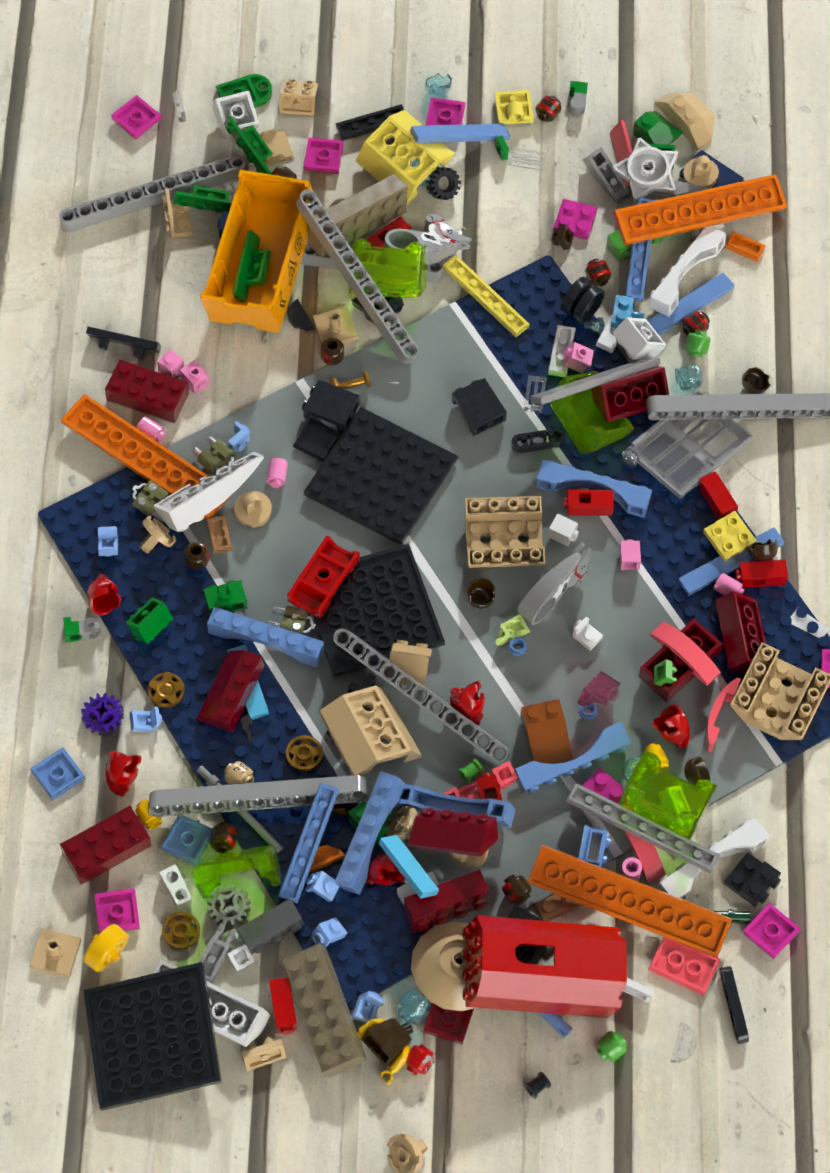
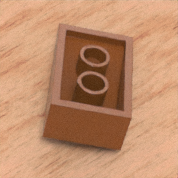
M560 699L521 707L520 718L532 761L546 764L572 761L573 756Z

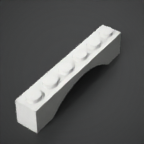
M711 226L700 230L695 241L691 242L687 251L680 255L676 265L672 266L668 275L661 279L658 288L651 292L649 296L650 308L669 317L679 305L678 288L685 274L698 263L716 257L725 246L726 233Z
M754 817L750 821H743L736 831L733 832L731 830L727 832L720 842L717 843L715 841L711 843L707 849L719 854V858L731 854H746L747 852L752 854L768 842L769 834ZM683 863L676 868L675 873L672 875L667 874L660 879L658 890L686 900L689 897L696 877L702 869L690 863Z

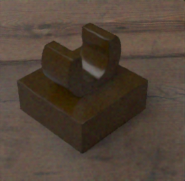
M561 224L559 229L553 232L556 238L551 239L554 245H560L564 250L571 248L574 234L566 224Z

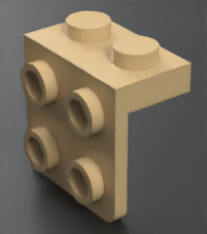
M397 640V643H392L389 660L425 686L429 657H431L432 649L427 648L428 645L422 643L410 646L408 641ZM393 667L387 670V677L390 678L394 675ZM404 679L401 685L410 686L409 679Z

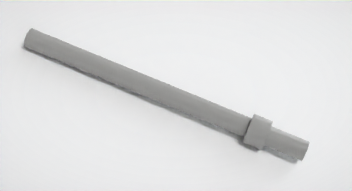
M203 766L197 769V772L206 780L208 786L221 785L220 780L215 775H211ZM247 810L237 811L277 853L282 851L283 846Z

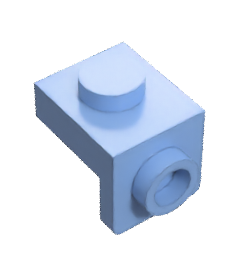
M236 421L234 423L236 435L228 441V446L237 453L242 451L247 443L250 442V431L244 424L241 425Z
M98 527L99 556L118 555L117 527Z
M153 707L151 711L132 710L129 713L131 731L154 732L162 721L158 707Z
M320 871L312 873L307 878L305 890L307 892L313 891L330 902L333 900L339 886L334 883L335 879Z
M335 917L318 924L312 932L311 938L315 944L319 943L327 948L330 943L344 938L347 932Z
M372 991L361 994L358 997L351 1017L362 1024H366L375 1018L378 1007L384 1005L385 1000L380 998L379 994Z

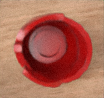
M101 573L88 588L89 606L97 615H106L120 606L121 595H118L117 586Z
M475 681L466 688H451L450 705L476 725H480V721L484 716L482 711L485 704L484 692L480 693V697L478 696V691L481 688L480 681Z
M669 705L662 710L660 717L652 720V725L660 732L663 739L676 743V747L685 749L690 741V728L687 717L678 705Z
M118 751L109 752L105 777L110 790L114 794L125 796V793L130 790L129 785L138 776L137 767L141 763L140 755L127 756Z
M382 853L369 865L365 883L374 884L375 882L380 885L389 886L393 883L404 882L406 879L388 855Z

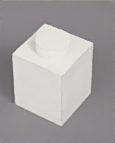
M557 514L549 527L548 538L568 547L571 541L575 542L578 537V523Z

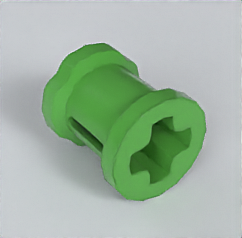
M473 759L469 765L458 769V773L462 780L469 784L471 779L478 774H483L484 769L478 760Z

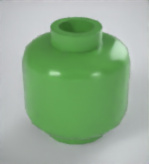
M695 330V333L688 334L685 350L688 351V355L702 358L703 355L708 353L711 339L706 336L705 331Z
M608 1031L597 1041L599 1048L597 1053L604 1061L609 1059L614 1062L627 1051V1042L618 1031L615 1033Z

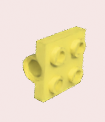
M530 90L495 92L498 124L533 123L534 117Z
M736 511L703 530V533L724 562L749 548V545L757 541Z

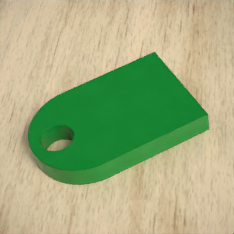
M250 74L216 85V91L219 98L249 91L254 108L266 104L271 99L272 85L265 76ZM260 86L267 87L265 90L259 89Z

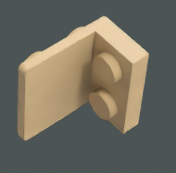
M295 79L284 80L280 91L279 113L314 116L318 83L310 80L299 82Z
M165 189L166 196H162L167 232L171 231L172 238L193 236L189 207L171 204L169 189Z

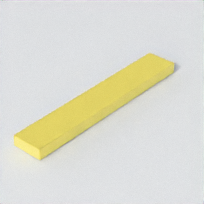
M454 255L443 264V269L512 335L517 337L529 328L530 324L457 255Z

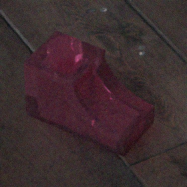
M600 671L583 689L578 704L583 707L591 703H600L606 706L611 700L614 702L620 693L618 688L621 683Z

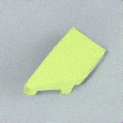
M519 614L505 623H501L500 632L495 641L497 646L506 644L515 637H522L530 633L523 617Z

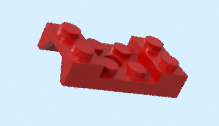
M326 535L288 592L287 601L321 619L348 573L352 572L360 560V552L357 550L349 552L336 545L331 537ZM320 572H327L329 576L327 578H320L318 574Z

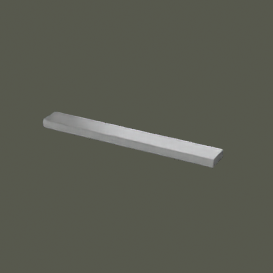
M646 357L530 396L531 403L543 405L659 366L661 364L660 358Z
M575 783L566 802L711 874L720 856Z

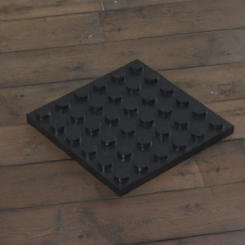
M360 407L304 490V496L403 545L458 460V455Z
M409 543L360 557L352 572L347 574L330 600V605L321 619L312 615L320 639L324 641V650L334 677L368 668L334 642V633L338 629L351 631L387 659L390 657L391 644L397 643V640L408 641L410 646H416V643L427 644V648L430 649L445 645L444 637ZM320 572L318 576L320 578H327L329 574L327 572ZM343 633L340 636L341 643H345L348 640L347 633ZM362 644L357 645L355 648L357 655L363 652ZM378 656L371 658V665L375 666L379 663Z
M202 962L83 990L99 1109L101 1111L222 1083L206 975Z

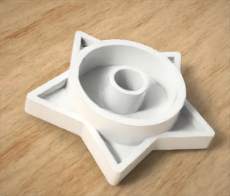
M638 138L630 157L613 165L612 171L629 182L634 202H637L639 197L643 198L653 191L675 193L676 187L671 175V169L678 157V151H661L651 147L643 139Z

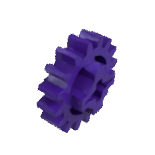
M97 693L96 699L90 696V703L84 702L86 709H81L83 715L81 718L82 722H85V728H90L91 733L97 730L99 735L102 734V731L109 735L110 729L115 732L116 725H122L121 720L124 719V713H122L124 709L123 706H120V700L115 701L114 695L108 698L107 693H104L103 697H100Z

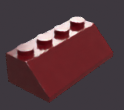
M661 366L591 388L593 402L606 422L646 411V399L651 396L669 395L665 367Z
M732 591L715 600L716 611L719 616L720 630L724 640L723 646L726 650L729 670L743 674L747 673L761 643L766 644L757 600Z
M246 650L229 651L197 716V720L233 733L265 666L262 656Z
M425 808L415 817L408 847L481 857L499 840L497 818L490 817L487 814L474 815L469 812L457 813L451 810L441 811L434 810V808Z

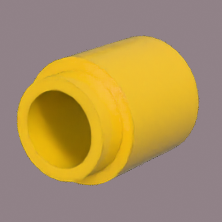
M652 743L645 747L643 756L651 771H654L655 774L666 771L669 768V761L661 745Z
M145 799L137 804L135 812L145 827L153 830L162 824V817H155L149 813V800Z

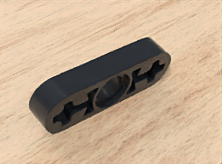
M559 428L517 434L512 438L511 448L516 453H526L560 447L564 444L565 433ZM554 435H557L559 440H556L554 438ZM540 437L543 439V443L536 444L533 442V439ZM520 441L523 446H519L517 442Z

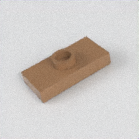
M225 515L207 518L206 522L213 554L231 552L232 545Z

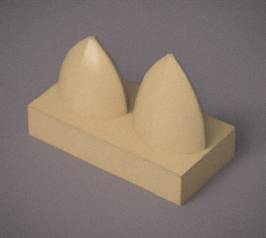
M267 1036L263 1045L257 1046L251 1042L246 1047L244 1046L243 1052H241L247 1071L286 1058L282 1040H276Z

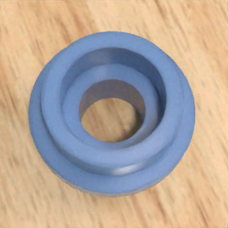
M515 637L509 641L508 651L513 656H522L527 651V643L522 638ZM520 646L521 649L517 650L514 647Z
M585 701L580 704L578 713L581 718L592 720L598 714V707L592 701ZM589 709L591 713H586L585 710Z

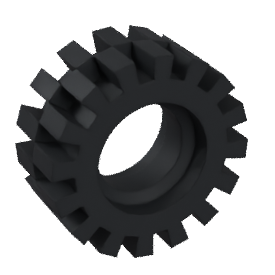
M437 167L428 176L430 179L426 180V183H429V186H426V188L430 190L429 194L433 195L432 197L441 200L454 198L453 195L458 194L456 190L461 188L458 187V184H461V181L458 180L460 176L451 168ZM445 176L449 184L447 189L441 190L438 187V182L441 177Z

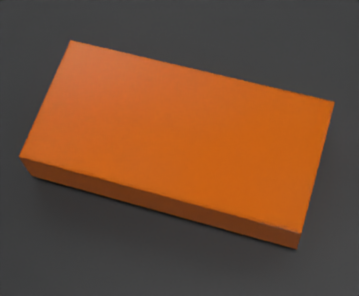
M732 232L725 245L726 249L756 262L759 261L766 245L736 232Z

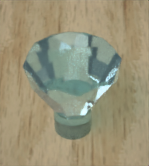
M599 317L591 322L585 321L584 327L585 329H592L601 335L605 327L604 319Z

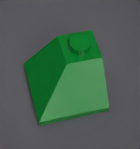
M646 111L634 122L633 135L643 139L648 144L670 145L683 133L658 112Z

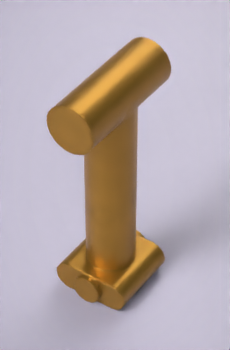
M367 372L363 373V377L338 383L336 378L330 380L332 385L342 389H349L366 384V387L371 386Z

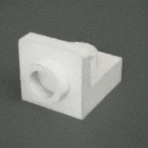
M587 617L582 621L578 620L573 626V638L589 651L603 639V635L589 624V618Z

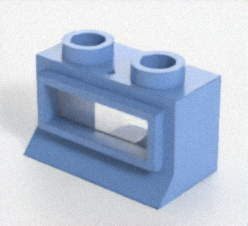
M585 825L578 859L605 868L607 856L604 855V851L609 849L611 837H607L608 831L590 828Z

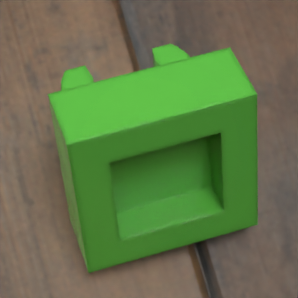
M664 660L654 666V684L661 686L665 683L671 684L677 681V678L672 677V674L677 671L675 667H672V661Z

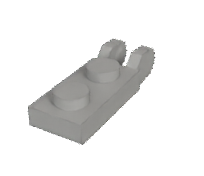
M222 923L214 937L211 938L199 961L204 964L206 980L211 983L231 947L230 944L237 932L232 929L225 943L218 940L225 930V925Z

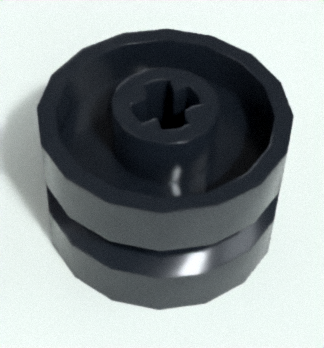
M580 277L564 295L560 309L567 315L573 314L574 320L581 325L585 324L600 308L605 292L598 286L592 287L591 281L585 277Z

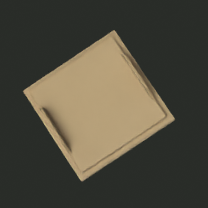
M274 129L261 132L260 136L273 153L272 156L263 161L266 166L294 159L285 130L276 132Z

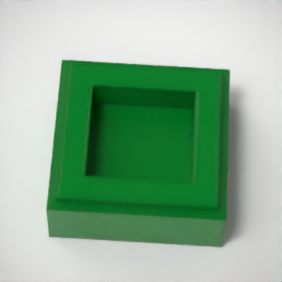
M503 136L496 137L495 148L501 160L504 161L508 159L509 148Z

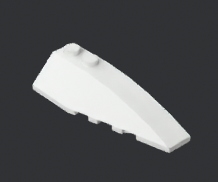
M253 452L233 462V467L221 468L216 471L217 475L208 478L205 476L199 479L200 483L192 487L188 484L153 505V507L170 529L182 532L193 522L201 521L206 514L229 498L254 472L264 459L263 455Z
M160 959L153 973L178 967ZM207 982L214 1032L246 1047L262 1033L271 1015L264 1008Z

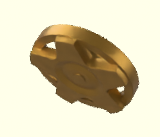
M171 672L156 675L148 685V695L151 702L161 708L176 706L181 702L185 694L183 681ZM151 689L156 692L154 696L151 694ZM181 691V694L177 699L176 693ZM163 700H167L169 703L163 704L161 702Z
M307 735L295 737L286 748V759L289 765L299 771L315 769L323 757V749L319 741ZM301 740L300 745H294V743ZM311 742L315 743L317 747H312ZM289 753L294 756L292 760L289 757Z
M177 912L170 915L164 921L162 935L170 947L185 950L193 946L199 939L200 925L192 914ZM183 916V918L180 921L174 919L176 917ZM192 921H194L197 928L191 926ZM168 925L170 931L166 934L165 931Z

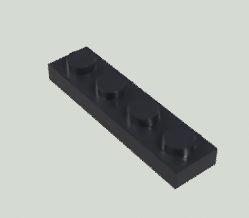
M400 104L336 123V130L341 141L375 132L389 116L403 111V105Z

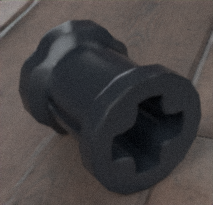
M540 1071L536 1078L529 1083H524V1087L533 1099H536L538 1097L537 1094L545 1088L549 1089L551 1087V1083L545 1074Z

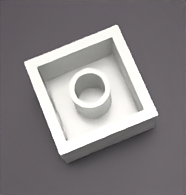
M249 91L215 99L213 109L223 139L233 136L227 132L224 124L230 116L241 131H244L251 125L257 130L260 123Z
M626 317L613 332L616 336V341L626 349L627 355L633 360L657 357L667 346L646 319Z

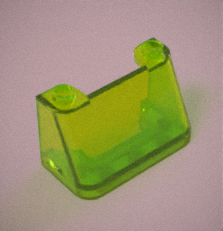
M359 239L353 243L352 250L384 297L417 298L422 295L427 287L426 245L413 242L403 249L371 247V244L365 239ZM353 274L356 279H360L358 275ZM349 286V293L354 294V292ZM364 289V292L370 295V292Z
M598 371L565 376L557 387L598 374ZM591 388L550 402L552 409L582 454L597 451L629 436L634 430V427L626 418L606 422L593 402Z
M645 750L625 785L620 799L621 806L690 839L696 831L717 785L709 780L702 779L698 780L696 785H693L660 769L661 761L658 756Z
M265 845L203 857L194 869L195 886L202 898L211 897L210 893L213 889L221 885L220 876L255 869L259 871L261 878H268L272 886L282 884L277 852L272 846Z

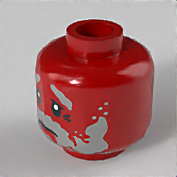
M422 1044L419 1046L414 1045L409 1051L406 1069L415 1076L418 1073L425 1075L435 1062L434 1052Z

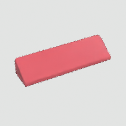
M620 120L610 131L617 163L630 157L632 154L625 122ZM622 178L628 189H631L629 182Z

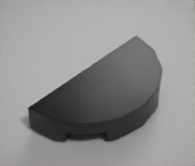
M297 299L292 302L288 309L290 324L296 329L314 330V325L299 300Z

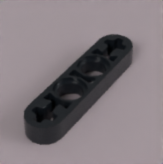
M721 967V982L736 1041L738 1044L749 1042V1035L732 967Z

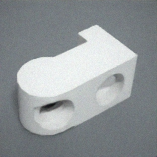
M176 864L159 872V878L176 906L192 899Z

